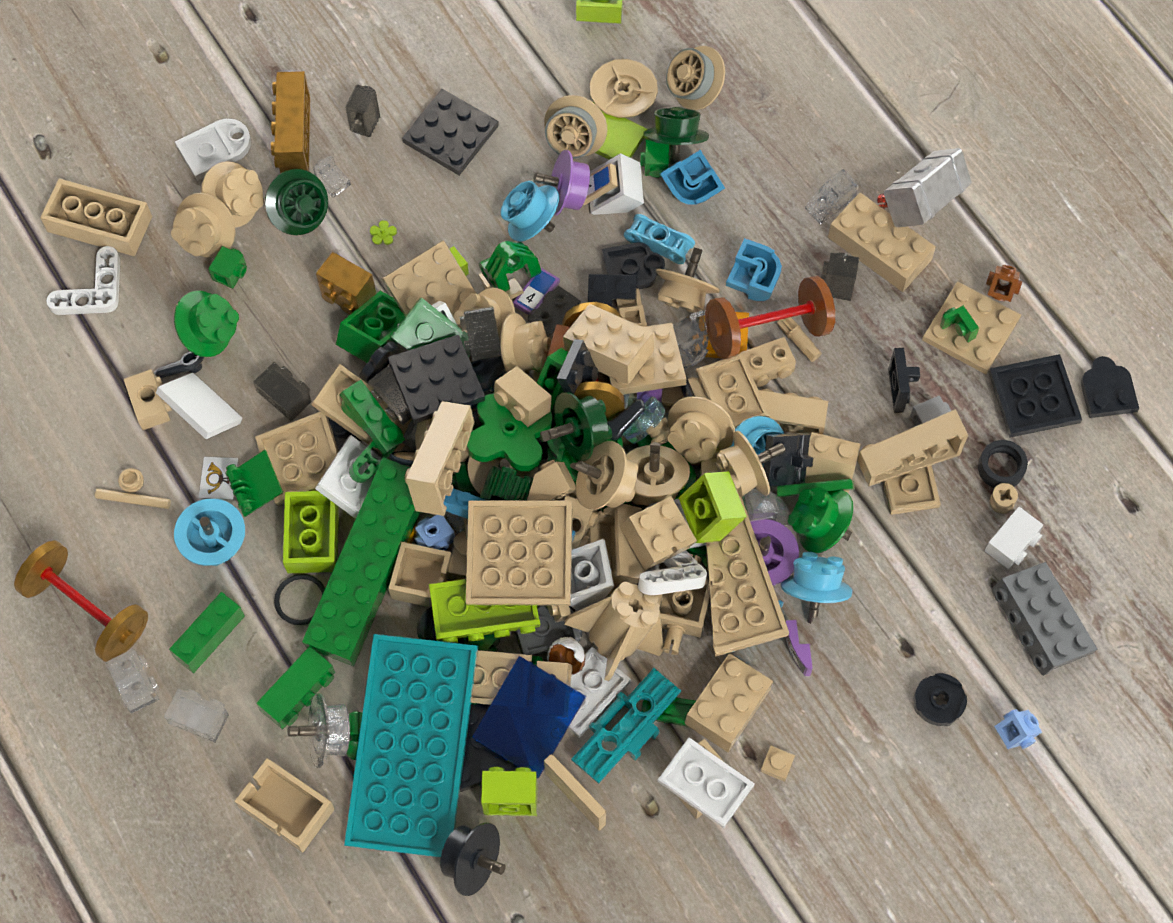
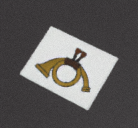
M204 457L199 498L233 499L231 483L225 472L228 465L235 464L237 467L238 458Z

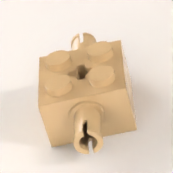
M695 555V560L700 564L702 558ZM706 579L705 585L699 589L658 595L657 602L660 609L662 629L668 630L664 647L662 648L663 652L669 654L671 644H673L671 655H678L683 634L701 638L710 602L709 579ZM681 601L686 602L684 606L679 605Z

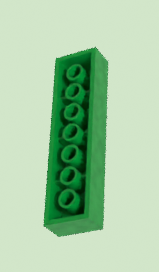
M382 458L303 638L302 643L306 648L310 646L319 654L354 667L390 584L401 542L407 543L420 514L419 511L415 510L408 484L405 482L406 471L411 467Z

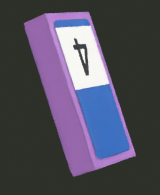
M541 268V274L531 278L523 289L524 293L517 296L514 300V307L534 318L560 283V278Z

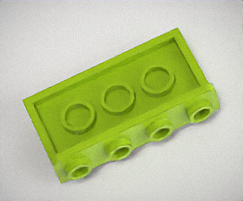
M466 579L429 584L437 641L458 643V639L467 637L469 641L483 640L484 635L494 634L495 638L506 637L510 635L509 631L520 630V634L536 632L535 628L541 625L537 605H467Z

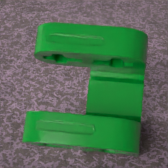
M503 241L497 245L491 257L478 263L483 276L492 288H498L505 292L510 290L506 274H512L519 269H522L530 279L541 274L538 258L522 242Z

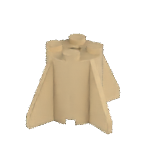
M629 582L621 583L610 597L568 615L564 625L588 632L591 643L594 641L598 647L597 652L607 658L604 680L610 681L620 660H624L625 657L634 654L636 649L660 656L663 652L664 642L660 609L657 602L658 595L644 594L639 591L638 585L630 584Z

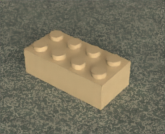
M58 179L40 218L49 233L99 247L110 246L115 248L117 252L135 256L152 219V215L146 202Z
M859 193L830 224L828 234L830 240L902 292L931 262L936 246L911 228L895 227L891 214L862 193Z

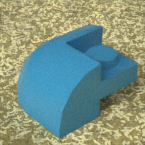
M701 150L660 173L672 194L685 204H700L725 189Z
M744 238L735 257V264L726 281V286L748 294V299L766 301L770 299L782 269L780 259L774 253L775 250Z

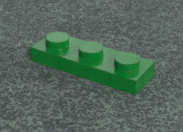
M359 380L339 394L383 455L405 441L403 435L362 380Z

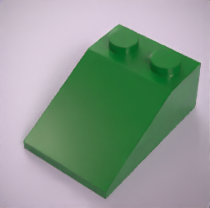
M380 290L340 323L335 345L368 363L374 352L380 347H384L388 342L393 341L396 345L399 344L390 336L405 316L395 299Z

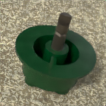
M570 392L561 393L555 403L556 428L540 432L541 440L545 442L560 437L565 449L575 460L587 461L592 456L594 446H598L612 438V430L607 423L605 415V403L603 400H596L592 396H586L579 400Z

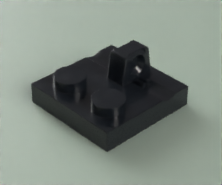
M902 347L894 348L888 367L894 413H904L906 404L910 403L909 383L918 382L920 379L919 367H907L905 350Z
M809 434L767 435L765 451L780 443L784 445L786 452L764 462L763 468L769 486L805 483L807 467H813L814 460L813 457L808 456Z

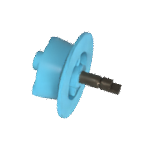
M803 552L802 557L794 560V575L781 582V588L785 593L798 599L810 601L807 622L810 624L814 618L818 617L820 603L842 602L852 596V588L842 582L845 572L843 559L835 556L824 558L818 557V554L814 552Z

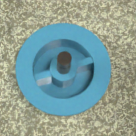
M204 499L191 504L181 513L174 529V540L179 552L190 562L203 566H217L230 560L238 552L245 538V523L242 515L232 504L220 499Z

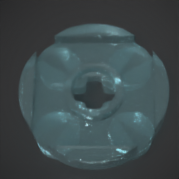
M654 396L644 403L645 411L623 434L631 443L644 439L648 435L646 430L650 426L655 428L664 416L665 408Z

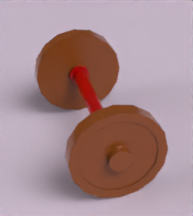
M819 276L804 278L798 290L799 306L742 319L737 318L734 308L726 298L710 299L705 310V325L711 346L721 359L736 357L741 346L740 329L801 315L806 328L815 337L829 335L835 325V305L830 289Z

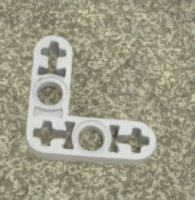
M105 246L97 252L95 289L57 290L50 293L46 301L51 312L56 315L114 311L119 303L120 257L116 249ZM108 255H111V256H112V257L109 259V265H110V267H107V264H106V261H105V259H107ZM105 275L114 276L113 281L108 284L101 282ZM81 297L89 298L88 303L84 306L76 305L77 300ZM106 297H110V300L107 301V304H103V301H105ZM58 299H62L63 302H60L59 306H55Z
M684 551L663 562L668 569L647 571L640 574L638 589L647 595L699 589L705 585L707 572L687 551Z

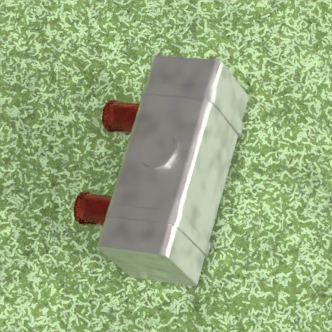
M955 148L933 151L900 179L892 183L884 193L879 194L877 203L885 202L879 206L883 209L889 208L895 227L923 225L971 185L972 181L962 150Z

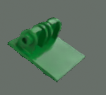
M263 450L239 467H236L235 464L226 467L227 471L225 474L229 478L233 495L236 496L239 503L238 507L241 509L244 517H247L283 493L266 450Z

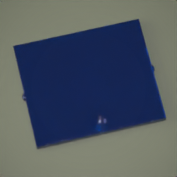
M519 656L472 738L502 756L504 760H508L520 768H530L531 772H536L539 779L545 769L544 760L554 754L587 696L559 680L554 674H549Z

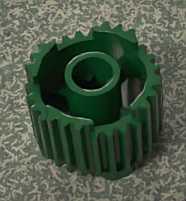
M492 466L487 475L480 498L490 501H527L534 478L516 476V470L505 466L502 468Z

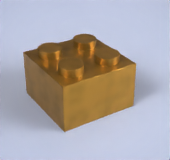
M334 252L330 254L316 272L322 298L330 304L335 303L339 305L348 315L352 314L377 294L371 273Z

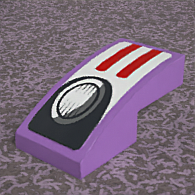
M787 620L786 624L789 635L785 638L791 656L804 676H810L813 669L810 644H799L796 620Z

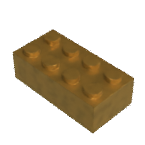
M305 71L277 72L276 81L272 83L273 95L276 96V101H272V114L275 116V121L271 122L272 136H275V142H271V155L274 156L275 168H279L280 174L291 169L309 171L311 96Z

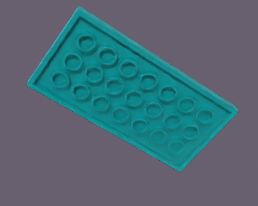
M378 634L373 635L344 846L441 857L447 838L455 830L478 646Z

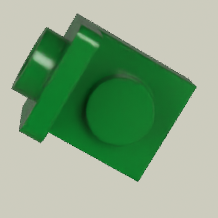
M964 305L957 309L955 307L950 308L944 312L940 323L942 329L955 324L959 336H963L967 343L976 339L979 327Z

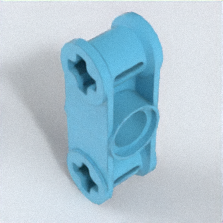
M636 214L630 229L624 232V237L630 243H645L652 252L658 253L677 264H684L686 261L685 256L689 249L695 246L694 239L689 235L653 221L642 214Z

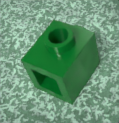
M646 139L645 153L641 152L640 165L645 167V176L662 177L660 173L668 169L669 144L657 143Z
M222 246L208 270L213 281L233 289L238 280L242 279L246 274L247 265L243 254L239 250L234 248L228 249Z

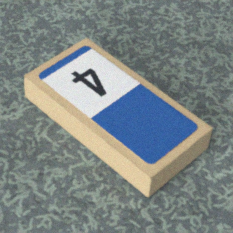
M609 163L590 175L588 193L583 205L590 203L618 186L615 165Z

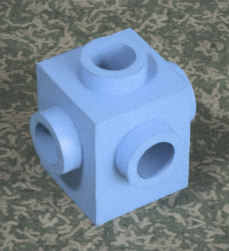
M435 515L432 518L427 517L420 521L415 528L417 537L414 540L419 546L446 551L449 545L454 542V531L444 516Z
M1017 709L1012 710L1003 716V721L994 726L1007 749L1018 746L1025 749L1036 742L1035 737L1042 733L1037 718L1029 710L1018 712Z

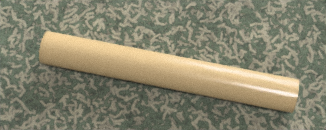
M96 489L95 492L96 499L169 509L171 504L170 499L104 489Z

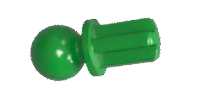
M358 711L349 714V730L346 733V738H350L351 741L347 743L345 753L352 760H356L363 714V712Z

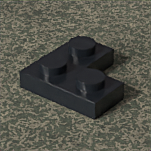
M589 274L588 303L598 302L612 307L613 300H637V275Z
M574 339L557 377L563 392H570L572 394L575 393L578 385L581 383L595 382L598 378V368L593 362L590 351H588L584 340Z

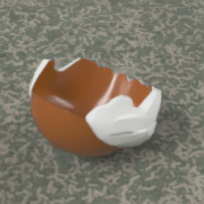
M563 637L554 641L549 647L548 662L571 664L572 675L582 671L586 658L580 643L572 637Z

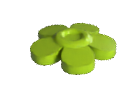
M385 220L380 221L379 227L374 225L370 228V234L373 236L372 242L376 245H380L382 241L385 245L392 244V236L397 234L396 227H389V223Z

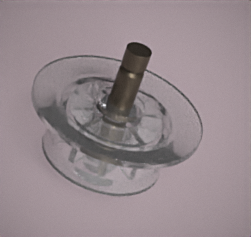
M316 693L312 698L308 725L288 726L287 729L288 737L297 735L308 736L310 756L316 768L323 767L327 755L345 756L350 739L349 715L345 704L327 706L323 695L320 693Z

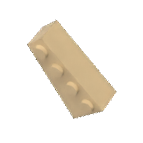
M442 401L438 410L433 413L429 430L425 431L420 449L416 450L414 462L405 474V482L408 484L416 511L441 516L445 515L447 509L444 505L445 496H451L453 485H451L453 472H459L461 466L460 451L466 450L474 425L469 405Z
M955 409L877 444H869L863 447L859 452L857 462L868 486H872L960 456L968 434Z

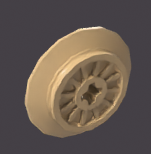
M618 59L603 64L593 74L590 82V96L593 102L604 113L618 118L634 117L646 112L654 104L658 94L657 80L652 71L642 63L630 59Z

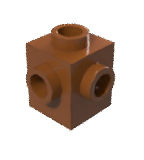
M997 265L995 272L990 271L986 285L990 286L988 295L999 301L1011 302L1013 295L1019 294L1023 282L1019 280L1020 272H1017L1016 268L1010 265H1002V267ZM1001 280L1008 281V283H1002Z

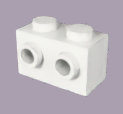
M1018 507L989 541L985 552L1009 570L1014 563L1019 565L1027 555L1025 550L1029 545L1034 547L1043 535L1039 532L1043 524Z

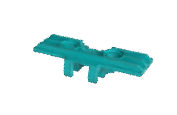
M653 668L628 697L624 693L619 692L616 695L617 699L595 723L592 722L589 725L594 734L572 757L571 761L598 784L627 752L636 761L641 755L640 749L650 737L655 739L660 734L659 728L653 723L681 693V690ZM640 700H648L652 707L648 712H640L636 704ZM626 706L629 711L611 731H607L605 729L606 725ZM610 741L615 743L617 747L612 751H607L602 747V742Z

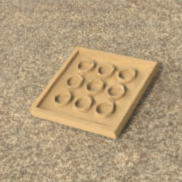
M469 501L466 604L571 605L573 502Z

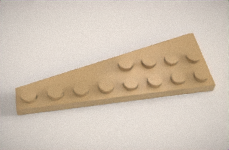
M718 451L710 459L700 461L701 476L704 473L718 472L715 465L718 462L716 456ZM740 496L739 498L747 517L721 541L706 542L715 657L789 635L787 624L742 497Z

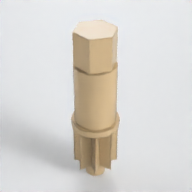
M792 317L781 319L777 322V325L787 337L797 345L811 362H814L821 356V351Z

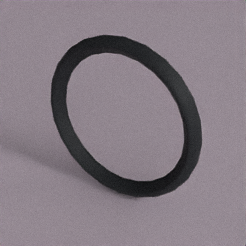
M307 574L293 575L284 580L277 588L274 598L275 609L278 615L286 622L293 625H306L311 622L313 616L304 620H295L285 615L280 607L279 600L285 586L290 582L300 579L315 583L323 595L325 586L314 576Z

